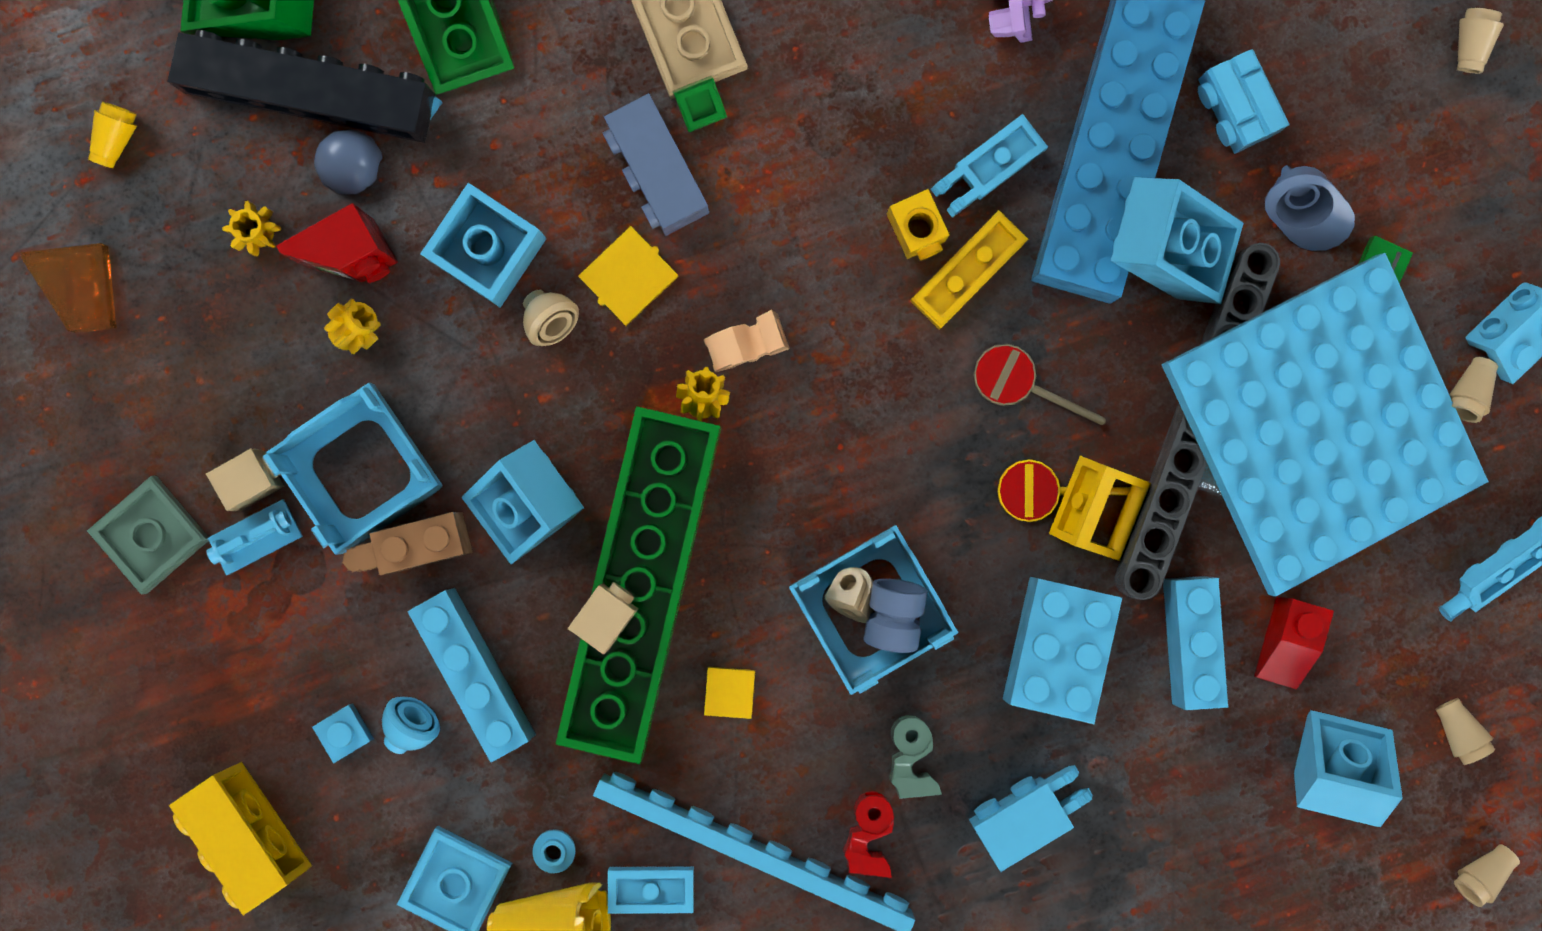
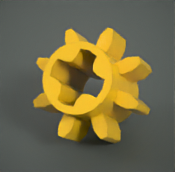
M245 201L244 209L238 211L228 210L232 217L230 218L229 225L222 227V230L235 237L230 245L232 248L240 251L247 245L248 252L258 256L259 248L265 246L275 247L272 241L274 232L280 231L281 227L269 221L273 214L272 210L264 206L257 212L255 204L250 201ZM254 222L258 223L257 228L251 229L254 226ZM247 229H251L250 236L246 234Z
M351 298L344 306L337 303L327 313L331 321L324 327V330L328 331L330 341L339 349L349 350L351 354H355L361 347L367 350L378 340V337L373 332L381 324L377 321L374 310L367 304L355 302Z
M708 367L695 373L689 370L686 371V384H678L676 393L677 398L684 399L681 404V413L689 412L697 418V421H702L703 418H708L711 415L718 419L721 411L720 405H727L730 395L729 391L722 389L725 376L717 377L716 374L709 371Z

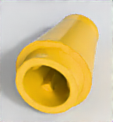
M102 102L99 111L94 110L88 160L114 168L116 161H118L137 127L134 124L136 113L107 102Z

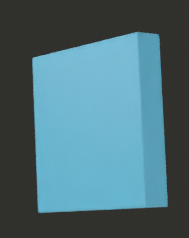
M437 826L397 905L448 931H479L513 863Z

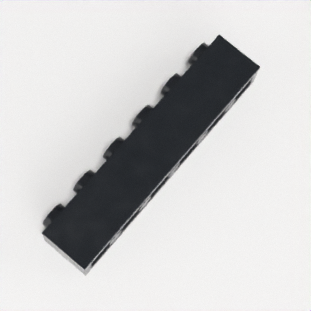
M196 30L195 35L178 33L167 82L185 94L425 143L433 99L436 94L424 83L425 79L418 75L407 72H400L399 77L385 75L382 69L368 64H359L358 69L343 66L342 61L324 55H319L317 60L302 58V53L285 47H277L276 52L263 50L260 44L246 39H236V44L224 42L220 36L202 30Z

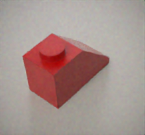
M1276 596L1254 677L1297 689L1323 653L1334 611L1296 599Z

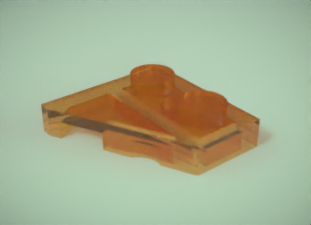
M97 243L21 252V259L68 331L79 333L117 328L109 249L107 245Z

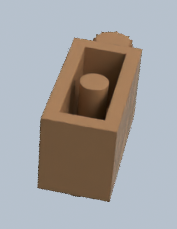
M451 512L369 533L371 542L358 545L356 548L346 549L347 552L343 553L342 563L348 569L347 571H352V573L378 568L379 575H386L473 552L463 512Z

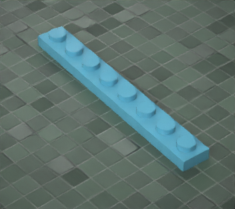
M613 772L612 776L604 773L599 780L593 794L594 797L896 931H911L914 925L915 917L912 909L908 908L909 902L895 894L886 892L884 897L869 891L870 885L859 878L847 875L845 880L830 874L831 868L816 859L808 858L806 862L790 856L792 850L780 843L769 841L765 845L751 839L753 833L742 826L730 823L728 828L713 822L714 816L701 808L691 806L688 811L675 805V798L663 791L652 789L651 793L636 788V781L622 773Z

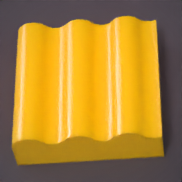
M708 667L704 715L752 719L755 670Z

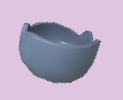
M359 130L334 131L320 142L316 150L314 166L325 187L338 194H358L376 181L379 163L383 157L372 137Z

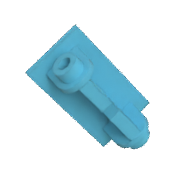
M282 499L210 536L208 540L212 547L207 549L206 552L214 565L220 562L226 575H230L303 537L285 500Z

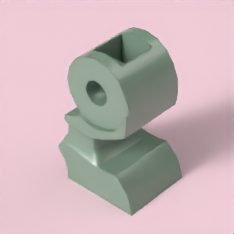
M914 715L899 717L891 728V737L900 752L892 755V767L889 775V780L895 786L899 799L942 795L939 784L927 772L915 774L912 769L916 761L933 751V738L928 726Z

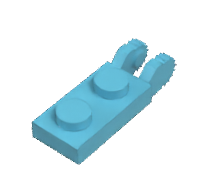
M1022 114L958 162L955 169L931 188V191L936 197L940 194L943 195L961 178L964 179L971 190L950 204L947 212L951 217H954L977 198L981 200L1045 152L1048 146Z

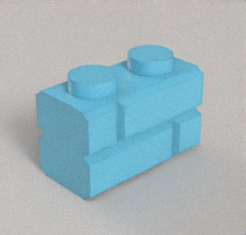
M1253 49L1210 68L1198 79L1200 86H1198L1199 98L1205 108L1213 109L1219 122L1216 124L1217 135L1224 146H1231L1234 154L1278 134L1290 125Z

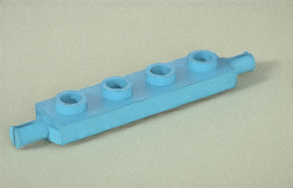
M1542 517L1538 518L1532 527L1522 535L1503 543L1498 551L1484 562L1474 564L1466 570L1459 579L1461 587L1458 594L1445 604L1439 606V611L1443 617L1451 622L1468 608L1477 612L1542 566Z

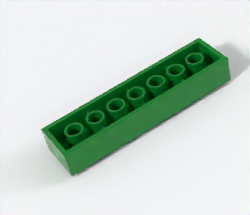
M636 406L591 595L600 584L604 583L610 588L612 583L615 582L635 597L631 604L636 606L638 610L604 655L580 638L556 745L636 764L641 763L646 750L720 438L721 427L719 425Z

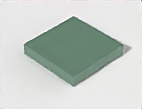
M150 476L87 530L141 595L149 593L209 541V536L157 476Z

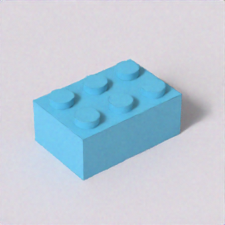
M1134 177L1130 194L1125 201V212L1120 230L1114 241L1111 261L1176 299L1221 304L1244 223L1180 179Z
M1030 577L1003 700L1012 706L1095 724L1122 598Z

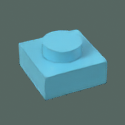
M353 703L312 727L333 763L374 739Z

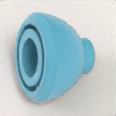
M403 696L392 698L387 703L382 716V729L385 735L384 744L390 751L396 754H404L407 750L413 751L427 746L440 732V723L436 714L428 705L418 699Z

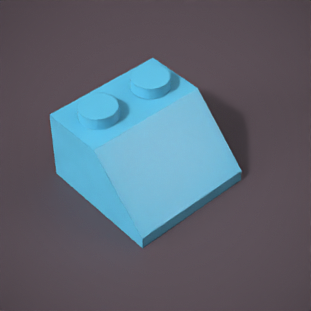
M535 440L500 459L461 497L510 564H513L538 546L584 509L574 491L567 485L551 463L549 457L541 450Z
M1310 710L1307 715L1294 770L1297 807L1381 827L1403 799L1393 730Z

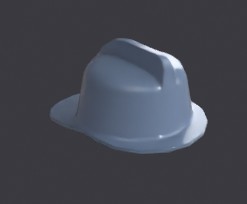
M1285 165L1281 169V176L1278 177L1265 198V211L1270 219L1290 241L1300 248L1311 251L1331 249L1345 241L1354 228L1355 214L1350 204L1328 180L1326 175L1314 167L1301 166L1291 168Z

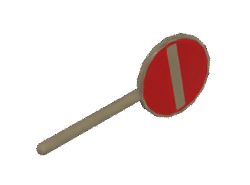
M1010 344L994 345L984 351L976 362L973 373L975 386L981 396L990 403L1001 406L1015 405L1027 398L1030 392L1095 423L1100 425L1106 423L1104 417L1036 386L1035 364L1030 355L1018 346Z

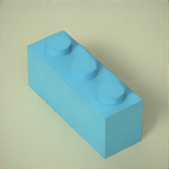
M1197 576L1164 579L1163 587L1172 704L1183 710L1228 708L1219 578Z

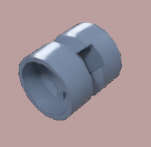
M899 579L874 580L869 605L875 613L870 614L869 619L866 621L863 639L865 643L890 652L909 653L917 651L921 628L919 627L920 622L915 618L921 617L924 614L928 590L919 584Z

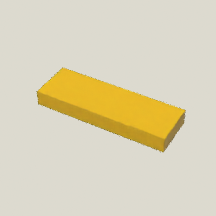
M998 210L920 289L910 302L940 330L1029 239Z

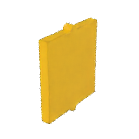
M632 226L578 275L598 297V304L600 306L606 305L625 326L632 322L679 276L658 255V247H651Z

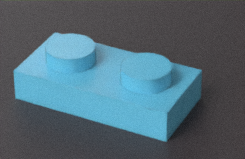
M694 866L609 867L608 914L694 912Z

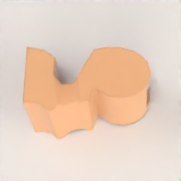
M770 310L756 318V325L748 326L741 324L732 326L705 338L704 343L708 347L714 372L727 370L747 361L755 362L764 355L772 356L790 349L778 313Z

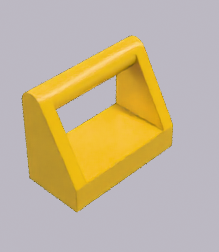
M1079 456L1049 534L1076 547L1120 561L1151 482ZM1115 479L1132 485L1108 545L1104 546L1091 541Z

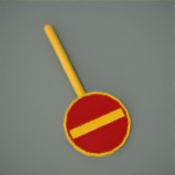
M1028 459L1015 462L1006 468L999 479L997 493L999 503L1007 514L1016 520L1033 522L1042 520L1052 513L1058 504L1059 496L1065 494L1067 487H1060L1059 480L1050 467L1040 461ZM1112 487L1109 495L1127 496L1131 487Z

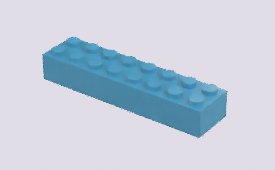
M1110 0L1032 274V282L1109 304L1122 297L1129 271L1113 263L1111 258L1114 241L1118 236L1125 212V201L1130 194L1134 177H1156L1205 0Z

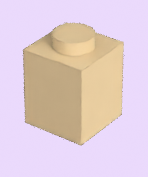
M250 448L206 473L226 511H242L284 487L279 478L281 474L274 476L263 460V456L266 454L264 450Z
M615 582L612 583L610 588L604 583L600 584L568 629L604 655L638 610L636 606L631 604L635 597Z

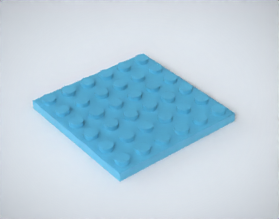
M1386 253L1375 255L1161 364L1268 595L1278 596L1488 482L1456 408L1452 407L1451 397Z

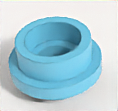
M548 830L542 833L535 841L532 852L533 859L541 870L548 873H560L566 870L575 858L576 848L574 841L564 831ZM550 845L557 846L561 851V857L558 859L549 858L546 848Z

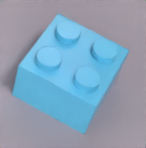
M467 183L420 254L501 308L547 238L538 228L470 183Z

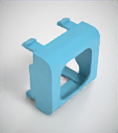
M367 383L353 394L338 400L292 431L282 442L268 450L267 454L263 456V460L274 476L282 475L315 524L311 531L323 548L329 546L335 555L346 553V549H351V547L355 548L370 538L369 533L382 530L432 496L443 486L375 384ZM374 421L384 429L410 469V481L403 491L366 516L352 519L340 511L316 475L313 468V460L321 448L358 423Z
M896 525L789 586L850 695L857 691L859 693L866 691L878 684V679L933 647L935 650L954 640L953 636L958 634L944 605ZM883 559L895 567L902 580L925 587L928 593L924 614L919 619L921 635L917 651L899 653L879 650L866 657L856 656L851 653L824 609L822 602L824 591L832 584L838 572L850 567L860 568L872 560Z

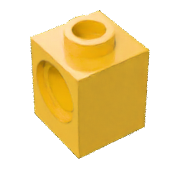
M929 189L893 204L888 209L887 217L907 259L918 255L920 260H924L943 250L941 244L947 240L949 233ZM914 219L924 220L930 227V235L924 238L915 237L909 231L908 223Z

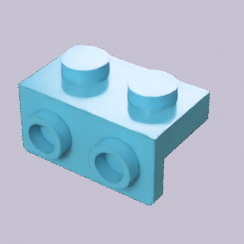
M1529 283L1520 284L1466 336L1470 346L1485 351L1489 359L1497 363L1499 378L1508 383L1514 384L1542 357V288Z

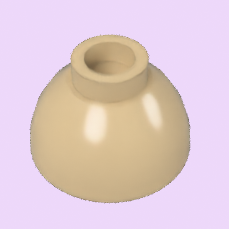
M535 290L528 294L523 302L525 308L523 315L524 330L530 342L535 346H549L561 341L573 330L579 317L578 306L562 294L544 293L542 290Z

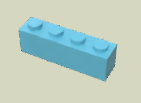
M456 589L445 590L407 611L489 761L492 763L529 742L536 734Z

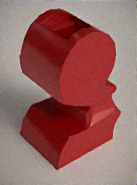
M867 791L861 794L855 802L854 815L859 826L850 828L848 840L843 847L844 856L847 859V868L849 873L892 878L890 865L881 851H869L868 843L892 833L894 813L890 803L883 794L876 791Z

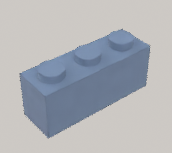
M649 93L604 116L609 129L602 132L613 155L621 152L626 160L628 167L622 169V172L632 191L635 192L641 189L648 203L641 206L652 229L660 226L664 235L667 236L709 214L708 204Z

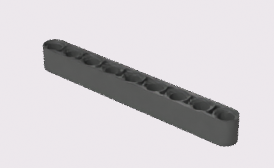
M1256 243L1234 256L1222 303H1215L1200 345L1263 313L1280 266L1279 254L1274 247L1266 243ZM1249 255L1255 256L1261 262L1262 271L1260 275L1254 274L1248 268L1247 260ZM1235 294L1241 295L1247 301L1248 307L1245 314H1240L1233 307V297ZM1179 403L1150 478V487L1115 573L1116 588L1126 597L1147 600L1157 595L1161 589L1207 465ZM1179 450L1186 452L1190 459L1189 468L1184 473L1178 471L1174 465V456ZM1166 489L1174 494L1176 500L1174 508L1168 513L1159 504V497ZM1151 529H1155L1161 537V544L1154 552L1149 551L1144 543L1145 535ZM1140 568L1146 574V584L1140 591H1134L1130 586V575L1134 570Z

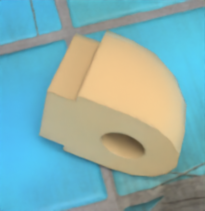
M845 568L836 575L825 595V600L840 614L855 621L866 623L870 614L873 613V609L869 605L873 580L867 571L862 568Z

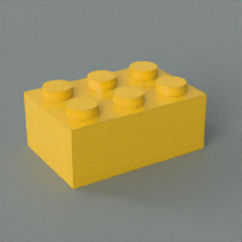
M242 762L212 775L169 805L174 813L173 820L176 827L184 835L190 836L198 848L197 854L201 864L209 872H214L223 885L222 893L224 898L233 908H238L243 916L312 867Z

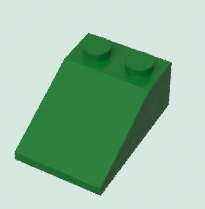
M183 0L180 32L195 35L196 30H202L220 37L266 40L311 36L314 0Z
M398 0L436 95L515 68L493 0Z

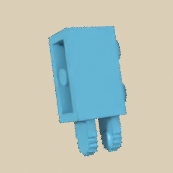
M1075 765L1065 767L1045 780L1041 776L1035 780L1032 776L1024 778L1011 787L1012 794L1000 801H997L996 798L990 799L974 810L976 815L970 818L969 821L1000 872L1074 828L1067 815L1092 800L1093 795L1089 788L1079 789L1060 802L1053 792L1073 782L1078 777L1079 771Z

